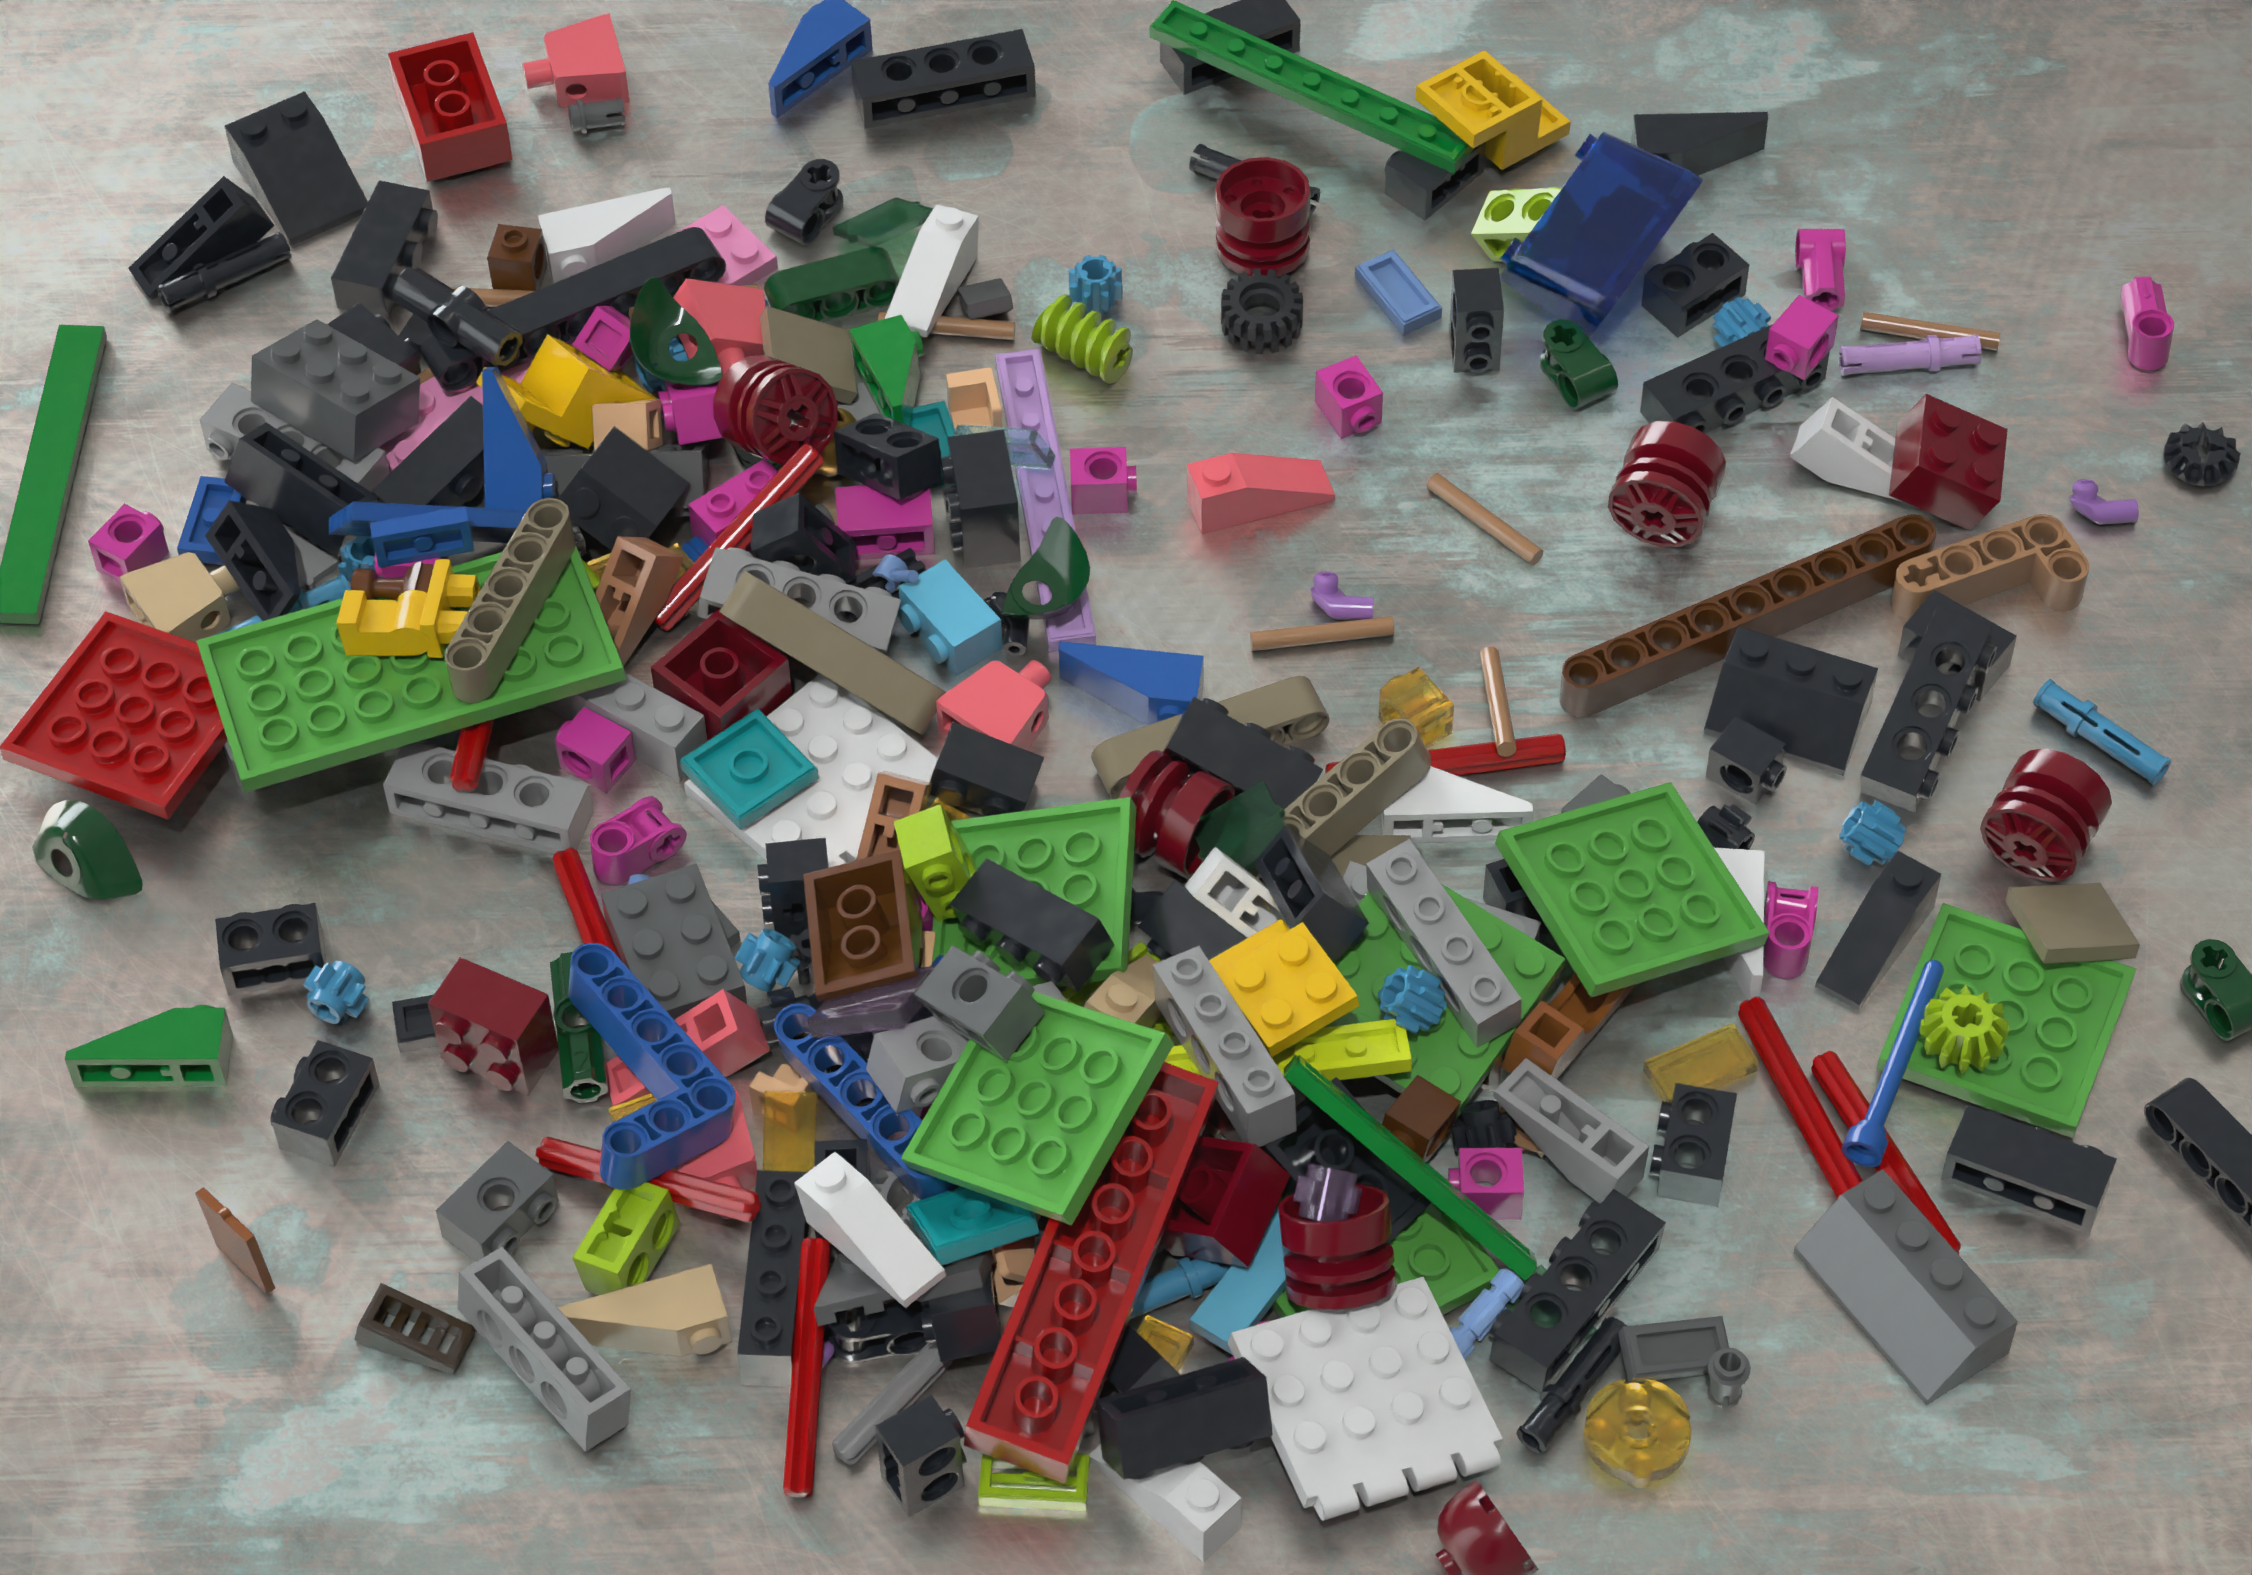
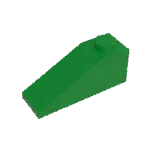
M902 315L849 329L854 366L881 415L910 426L921 377L918 358L924 356V347L919 332L917 330L911 331Z
M196 1005L192 1008H172L67 1050L65 1062L74 1087H226L233 1033L225 1008H215L209 1005Z

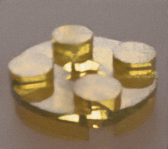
M1626 1379L1614 1381L1598 1391L1588 1405L1583 1444L1594 1463L1605 1473L1625 1481L1634 1488H1645L1656 1480L1668 1477L1683 1464L1688 1455L1691 1440L1690 1414L1682 1398L1674 1390L1660 1382L1644 1379L1643 1384H1626ZM1630 1423L1637 1427L1642 1423L1649 1426L1647 1430L1648 1438H1631L1628 1436V1429L1625 1425Z

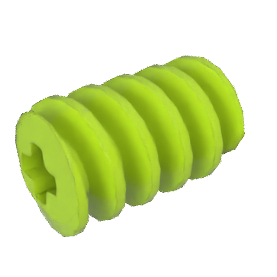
M1062 294L1037 318L1032 329V341L1042 344L1048 351L1056 352L1064 360H1071L1076 367L1086 368L1089 374L1101 377L1105 383H1115L1126 373L1133 356V349L1129 344L1131 337L1129 328L1121 327L1116 331L1114 320L1106 319L1101 323L1102 316L1100 312L1095 310L1086 315L1087 307L1085 304L1077 302L1072 306L1071 297L1067 294Z

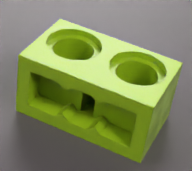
M1565 188L1489 191L1471 235L1492 261L1567 260L1585 215Z
M939 804L894 821L904 869L938 922L957 917L950 903L976 872V866L973 856L945 810Z
M648 1182L629 1190L614 1188L572 1257L586 1291L602 1295L646 1282L680 1225L669 1190Z

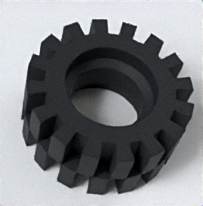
M1261 268L1253 269L1252 277H1248L1245 271L1239 273L1238 282L1232 278L1227 283V289L1223 288L1221 294L1222 332L1224 336L1229 335L1228 342L1233 346L1240 341V350L1248 352L1250 346L1255 347V354L1263 355L1264 347H1269L1271 354L1279 352L1280 343L1285 348H1288L1292 345V338L1298 339L1300 328H1302L1303 294L1302 292L1299 293V285L1296 281L1290 284V276L1284 273L1279 279L1276 278V270L1268 269L1267 276L1261 275ZM1265 306L1273 308L1278 312L1270 316L1261 317L1251 315L1246 311L1253 307Z

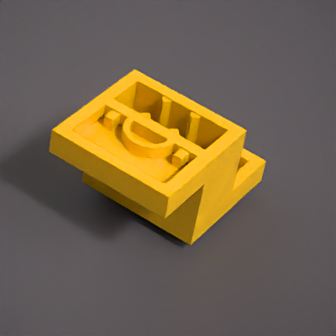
M1485 50L1416 85L1415 99L1472 148L1486 142L1485 156L1501 170L1569 135L1571 121Z
M548 334L521 383L502 375L530 431L532 432L535 426L544 429V435L566 448L569 447L571 442L587 449L591 446L594 440L592 413L594 404L631 403L642 399H657L622 370L609 371L576 347ZM481 372V374H480L478 380L476 381V383H477L481 388H482V372Z
M1281 918L1209 960L1271 1057L1359 1007L1358 995L1303 922L1290 929Z

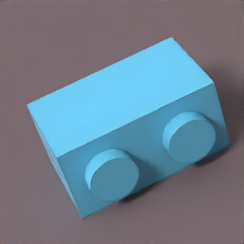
M946 559L920 573L916 582H905L898 586L899 599H901L898 617L902 625L908 632H916L925 642L927 651L933 660L938 664L943 662L955 676L1003 649L1001 619Z

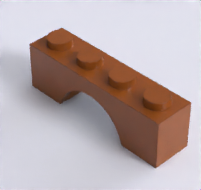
M1574 973L1560 993L1549 1004L1541 1000L1515 1030L1501 1067L1512 1073L1527 1058L1557 1080L1637 984L1590 997L1577 974Z

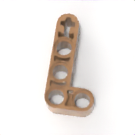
M2046 514L2033 515L1901 563L1896 571L1890 606L1899 618L1908 621L1934 590L1964 606L2030 583L2047 607L2057 611H2069L2078 607L2082 601L2089 573V562L2059 519Z

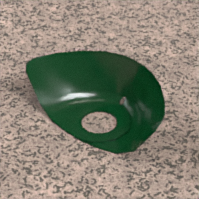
M649 278L642 286L636 299L630 320V342L633 353L639 363L653 376L673 383L708 385L720 381L723 375L719 360L705 330L670 295L658 278ZM687 333L692 335L698 344L696 354L687 361L675 360L669 352L671 340L679 334Z
M1055 517L1051 521L1040 546L1013 578L1005 597L1003 612L1001 613L1003 617L1030 620L1051 619L1066 614L1082 595L1089 582V560L1078 535L1063 518ZM1031 581H1039L1046 584L1052 592L1051 600L1044 605L1031 604L1024 598L1022 593L1025 584Z
M78 800L62 801L53 805L47 811L32 850L36 862L51 877L85 898L105 900L135 895L142 891V879L131 853L113 824L101 812ZM67 832L66 838L63 839L64 833ZM54 849L62 851L70 860L73 870L71 876H65L55 866L52 859V851Z

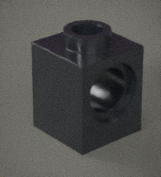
M1735 716L1709 750L1706 778L1756 805L1767 790L1774 792L1784 779L1787 771V766L1783 764L1786 743Z

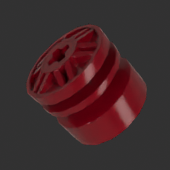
M1259 157L1248 158L1232 164L1220 174L1215 186V209L1217 216L1216 249L1218 257L1227 268L1238 274L1245 271L1249 277L1253 276V269L1261 268V275L1266 276L1268 269L1276 270V277L1283 273L1286 274L1294 271L1305 261L1310 249L1309 215L1311 192L1309 180L1300 168L1285 160Z
M767 355L748 356L733 364L720 379L713 398V417L720 434L732 446L784 465L803 444L812 446L819 454L831 441L838 423V403L832 387L820 374Z
M1655 421L1642 426L1632 437L1624 457L1623 467L1618 472L1616 483L1612 486L1609 494L1608 509L1613 520L1631 536L1642 542L1659 547H1680L1694 542L1703 531L1705 520L1711 510V502L1716 497L1725 474L1726 460L1721 448L1708 435L1685 424L1674 421Z
M2051 749L2029 750L2019 757L2008 775L2002 791L1996 795L1992 806L1986 812L1980 826L1983 842L1998 860L2020 874L2045 882L2062 881L2073 875L2081 857L2087 851L2090 839L2095 837L2112 805L2110 790L2097 772L2083 761L2067 753Z
M1160 750L1148 753L1133 770L1119 798L1131 797L1136 806L1135 854L1140 857H1146L1155 851V861L1159 866L1186 879H1190L1213 848H1218L1225 834L1235 803V789L1233 786L1204 771L1197 772L1190 778V768L1185 762L1181 760L1173 761L1168 754Z
M1338 1183L1299 1190L1285 1197L1280 1202L1278 1212L1282 1246L1289 1250L1283 1257L1284 1269L1287 1274L1285 1282L1288 1299L1297 1305L1313 1309L1335 1310L1371 1304L1389 1296L1397 1287L1395 1268L1392 1265L1395 1262L1393 1247L1386 1243L1392 1235L1387 1193L1377 1187L1368 1185Z

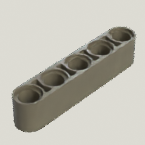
M555 498L538 500L528 508L449 643L444 656L452 691L457 699L463 702L475 703L483 701L494 692L572 556L576 544L569 509L563 501Z
M745 570L719 611L737 624L924 735L937 713L936 701L946 693L928 680Z
M1305 676L1290 677L1218 702L1227 708L1229 717L1244 725L1246 722H1251L1263 727L1271 733V740L1283 747H1288L1319 735L1325 730L1330 721L1329 715L1311 681ZM1182 714L1109 738L1096 746L1092 752L1091 759L1111 799L1119 798L1131 773L1148 753L1155 750L1163 751Z
M1398 718L1382 725L1235 851L1230 858L1265 885L1253 862L1285 825L1332 856L1418 782L1430 769L1432 763L1431 755L1413 722Z

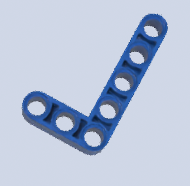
M587 943L576 948L571 955L568 997L657 1099L645 1107L611 1123L602 1134L600 1176L610 1187L619 1190H629L728 1139L732 1132L736 1100L735 1090L731 1083L610 948L599 943Z
M797 1003L783 1008L778 1013L774 1022V1030L787 1062L861 1139H867L868 1147L917 1198L922 1200L961 1187L930 1175L920 1174L919 1171L910 1169L901 1160L922 1120L911 1109L898 1113L894 1111L867 1072V1063L815 1009L809 1005ZM810 1032L803 1039H793L799 1033ZM842 1065V1067L835 1072L824 1073V1071L830 1066ZM863 1099H874L873 1102L868 1104L867 1106H855L859 1101ZM896 1132H907V1134L899 1140H887L892 1134Z

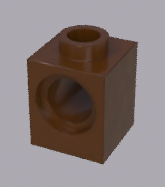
M504 224L497 225L487 256L493 289L528 291L541 289L548 267L542 229Z
M1417 1075L1385 1113L1382 1125L1427 1162L1451 1133V1127L1454 1125L1461 1101Z

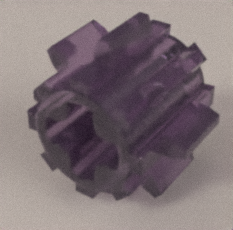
M1309 1164L1307 1176H1298L1293 1201L1301 1202L1298 1216L1321 1222L1348 1220L1349 1213L1357 1214L1362 1189L1355 1187L1357 1174L1326 1166Z

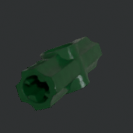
M568 952L561 953L559 958L550 962L554 1001L553 1018L558 1040L564 1098L573 1099L578 1103L597 1101L598 1097L608 1093L603 1047L604 1039L568 997L570 961L573 953ZM585 1025L581 1028H573L575 1026Z

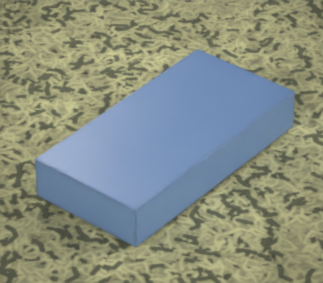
M1394 249L1355 266V278L1403 336L1442 318V307Z

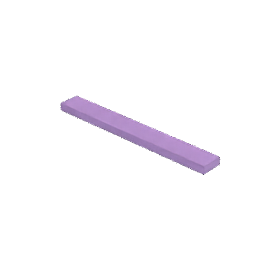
M1040 348L995 354V365L1031 557L1040 546L1051 521L1055 517L1063 518L1076 532ZM1036 581L1040 605H1044L1051 600L1052 592L1046 584ZM1087 587L1066 614L1051 619H1043L1049 652L1058 651L1060 641L1096 645V633Z

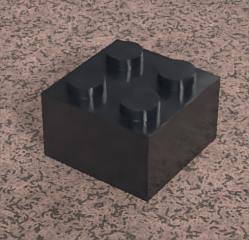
M1004 429L948 437L949 456L941 457V468L944 485H951L943 487L946 515H950L951 522L956 521L955 523H949L952 550L962 551L965 569L1021 562L1018 500Z

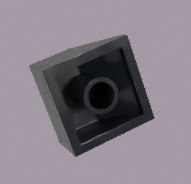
M614 426L571 480L558 500L563 501L568 506L570 518L575 524L612 551L618 536L649 538L690 483Z

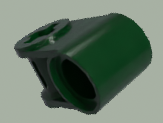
M1559 319L1552 321L1546 326L1543 331V343L1546 348L1540 356V367L1571 408L1578 409L1617 390L1618 378L1613 365L1604 354L1600 353L1576 322Z
M2216 939L2200 941L2195 945L2191 953V965L2185 969L2181 977V988L2207 1019L2214 1033L2219 1038L2230 1041L2252 1029V974L2228 944Z

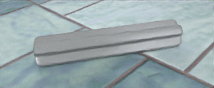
M936 1342L926 1344L833 1440V1452L838 1458L848 1465L855 1464L877 1442L875 1425L910 1407L952 1364L953 1360L940 1362Z

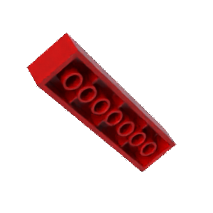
M1164 1062L1073 1224L1069 1225L1049 1218L965 1426L963 1446L1063 1484L1066 1483L1095 1409V1400L1099 1399L1213 1108L1219 1082Z

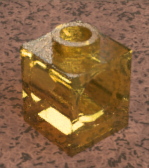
M1419 667L1403 676L1398 675L1391 678L1380 689L1378 719L1383 724L1398 718L1413 722L1427 748L1452 734L1454 704Z

